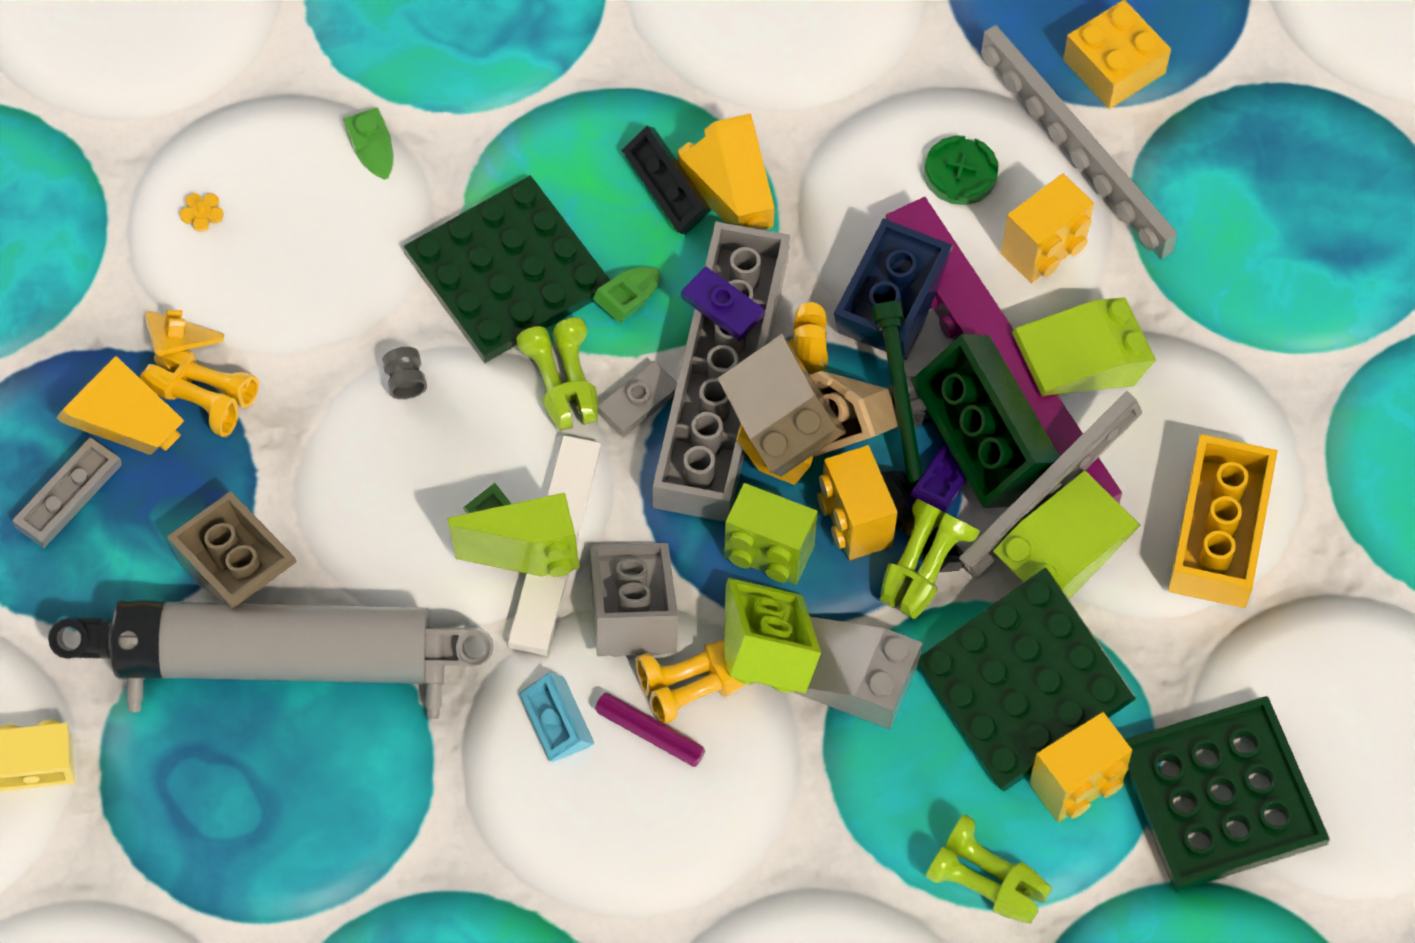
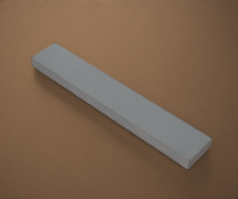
M1126 391L959 557L964 567L975 578L979 577L998 558L993 550L1022 520L1086 470L1142 415L1137 399Z

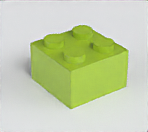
M744 483L725 522L724 557L728 558L738 567L746 569L752 567L765 572L774 581L781 583L788 581L797 585L815 546L818 511Z

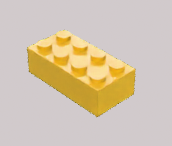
M1200 434L1194 454L1168 592L1246 609L1253 589L1278 450Z

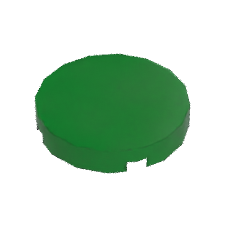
M959 135L944 138L931 147L925 160L924 178L928 188L939 199L951 204L968 205L979 202L992 192L997 183L998 161L993 150L983 141L976 138L975 141L965 139V136Z

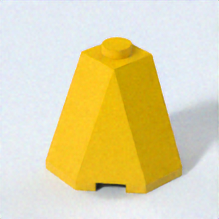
M751 113L714 121L704 129L706 136L694 146L693 143L688 142L678 150L679 164L709 207L725 223L761 230L774 227L775 207Z
M117 356L56 417L63 424L148 455H152L159 447L166 452L181 436L176 429L184 422L167 403Z

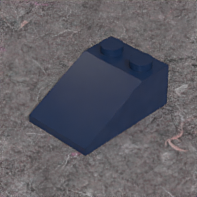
M883 218L833 313L837 332L886 352L883 331L878 329V324L873 323L871 307L879 303L900 301L902 302L904 319L901 320L902 326L898 328L903 359L907 360L923 329L953 249L952 245Z

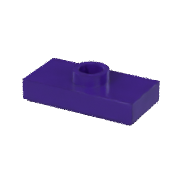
M707 266L681 291V299L738 341H741L765 316V309Z
M943 443L912 489L910 495L915 500L919 499L947 513L968 481L947 443Z

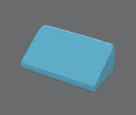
M549 672L519 693L550 762L557 761L595 744L563 676Z

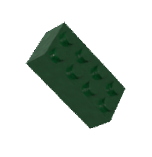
M961 334L911 379L983 508L1010 507L1060 457L990 335Z

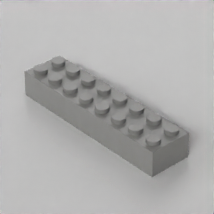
M715 222L705 266L765 309V316L741 341H738L698 310H694L653 483L654 509L724 522L728 518L734 504L745 451L736 440L741 422L717 378L768 344L771 340L789 260L790 235Z

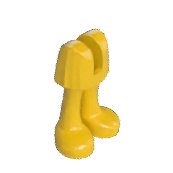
M814 302L804 303L798 307L794 319L793 338L788 340L809 375L819 371L827 372L825 367L828 365L827 332L825 329L827 324L826 312L821 305Z
M187 350L165 355L156 354L154 361L157 365L148 364L140 375V379L159 396L168 400L180 398L205 409L209 414L211 431L220 437H227L232 433L238 420V405L243 408L251 406L259 390V380L256 376L247 372L223 373L196 363L194 353ZM194 380L210 385L225 394L206 390L191 382Z
M724 640L705 644L703 652L672 665L660 666L658 661L651 654L647 653L636 657V670L642 690L646 697L650 696L652 712L657 720L663 724L673 722L678 716L680 708L698 698L716 691L721 696L727 697L746 685L738 682L733 677H729L724 659ZM708 672L707 676L674 690L667 688L682 680Z

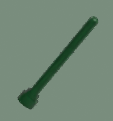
M890 301L872 306L871 311L873 323L878 324V329L883 331L907 481L909 485L914 487L922 476L898 331V328L902 326L901 320L904 319L902 302Z

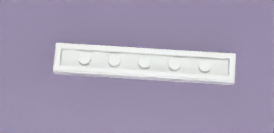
M563 435L547 496L565 492L577 544L601 453V443ZM526 574L508 640V648L545 656L548 655L569 574L560 577H552L550 575L540 577Z

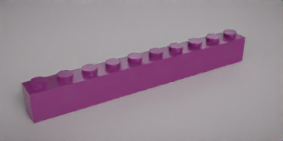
M924 196L886 214L885 219L952 245L953 249L930 310L933 309L939 317L940 328L948 339L952 338L955 341L961 334L990 335L1057 453L1061 456L1083 434L1057 394L1041 395L1012 334L1013 327L927 198ZM1098 457L1085 471L1120 504L1122 491Z

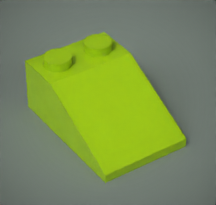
M1125 297L1093 300L1016 327L1012 331L1042 396L1135 386L1156 361Z
M1084 470L1022 520L993 552L1023 582L1046 567L1070 600L1141 524Z
M565 492L447 518L455 558L458 560L540 577L547 575L560 577L569 574L574 569L580 568L576 536Z
M728 578L725 590L724 659L729 677H733L743 684H753L755 682L769 685L783 693L795 691L806 694L821 655V650L803 595Z

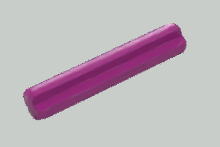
M603 693L597 701L595 710L598 714L692 767H696L703 758L705 749L702 745L611 694Z

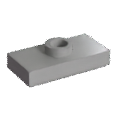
M653 361L598 405V414L622 437H625L674 397L677 382Z

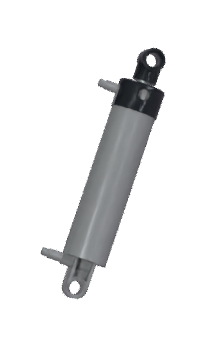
M119 599L115 604L112 620L79 617L66 618L55 623L50 629L48 636L51 650L61 658L109 659L111 657L114 676L118 679H127V701L130 712L141 711L143 680L176 678L426 684L425 707L427 708V718L438 719L440 717L442 685H444V666H478L485 663L494 650L493 639L485 630L479 628L429 627L428 608L240 603L231 609L224 603L167 602L161 599ZM69 626L77 629L81 636L80 644L75 649L67 647L63 642V632ZM478 636L484 640L486 651L482 657L472 658L467 655L464 650V643L468 637Z

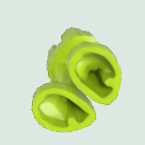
M576 317L562 320L553 330V339L562 358L568 382L562 383L553 359L550 336L546 328L540 326L531 327L522 331L516 338L518 349L525 356L535 361L542 374L547 392L542 401L547 413L559 431L573 428L571 411L567 403L569 401L575 400L583 425L594 423L598 420L596 386L586 381L579 359V348L587 336L588 329L585 321Z
M916 499L912 506L915 521L910 539L897 565H887L879 599L880 602L891 608H895L901 603V613L912 619H916L937 593L938 587L935 585V582L951 548L957 542L975 541L980 533V530L919 499ZM938 527L933 544L918 572H916L915 569L923 548L932 531Z
M963 814L953 829L946 846L941 848L933 860L926 877L934 883L951 881L963 885L991 900L994 903V913L1031 924L1039 912L1038 906L1033 901L1045 902L1052 891V887L1024 862L1015 865L986 850L975 839L976 823L974 819ZM957 857L979 866L1003 883L999 884L974 872L960 863Z

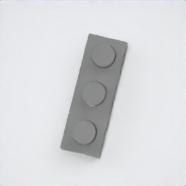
M90 437L12 520L14 527L39 546L45 548L122 466L120 457Z

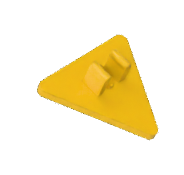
M167 309L166 316L152 311L146 312L145 320L155 354L165 355L224 341L223 333L185 322V319H182V310Z

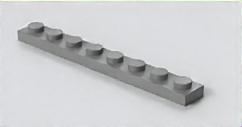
M995 25L984 31L981 54L986 64L991 68L995 67L1003 77L1007 88L1012 93H1017L1025 102L1031 116L1035 119L1039 118L1047 127L1052 140L1058 145L1061 144L1066 149L1076 168L1080 171L1084 170L1092 179L1097 192L1112 202L1121 220L1125 223H1130L1138 232L1143 245L1147 249L1153 250L1160 259L1173 253L1178 234L1176 230L998 26Z

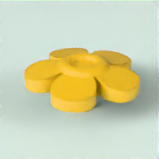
M213 193L206 194L203 201L199 194H190L185 200L187 207L180 211L182 222L186 224L193 223L196 231H206L209 228V221L211 223H219L224 216L223 210L218 207L219 198Z

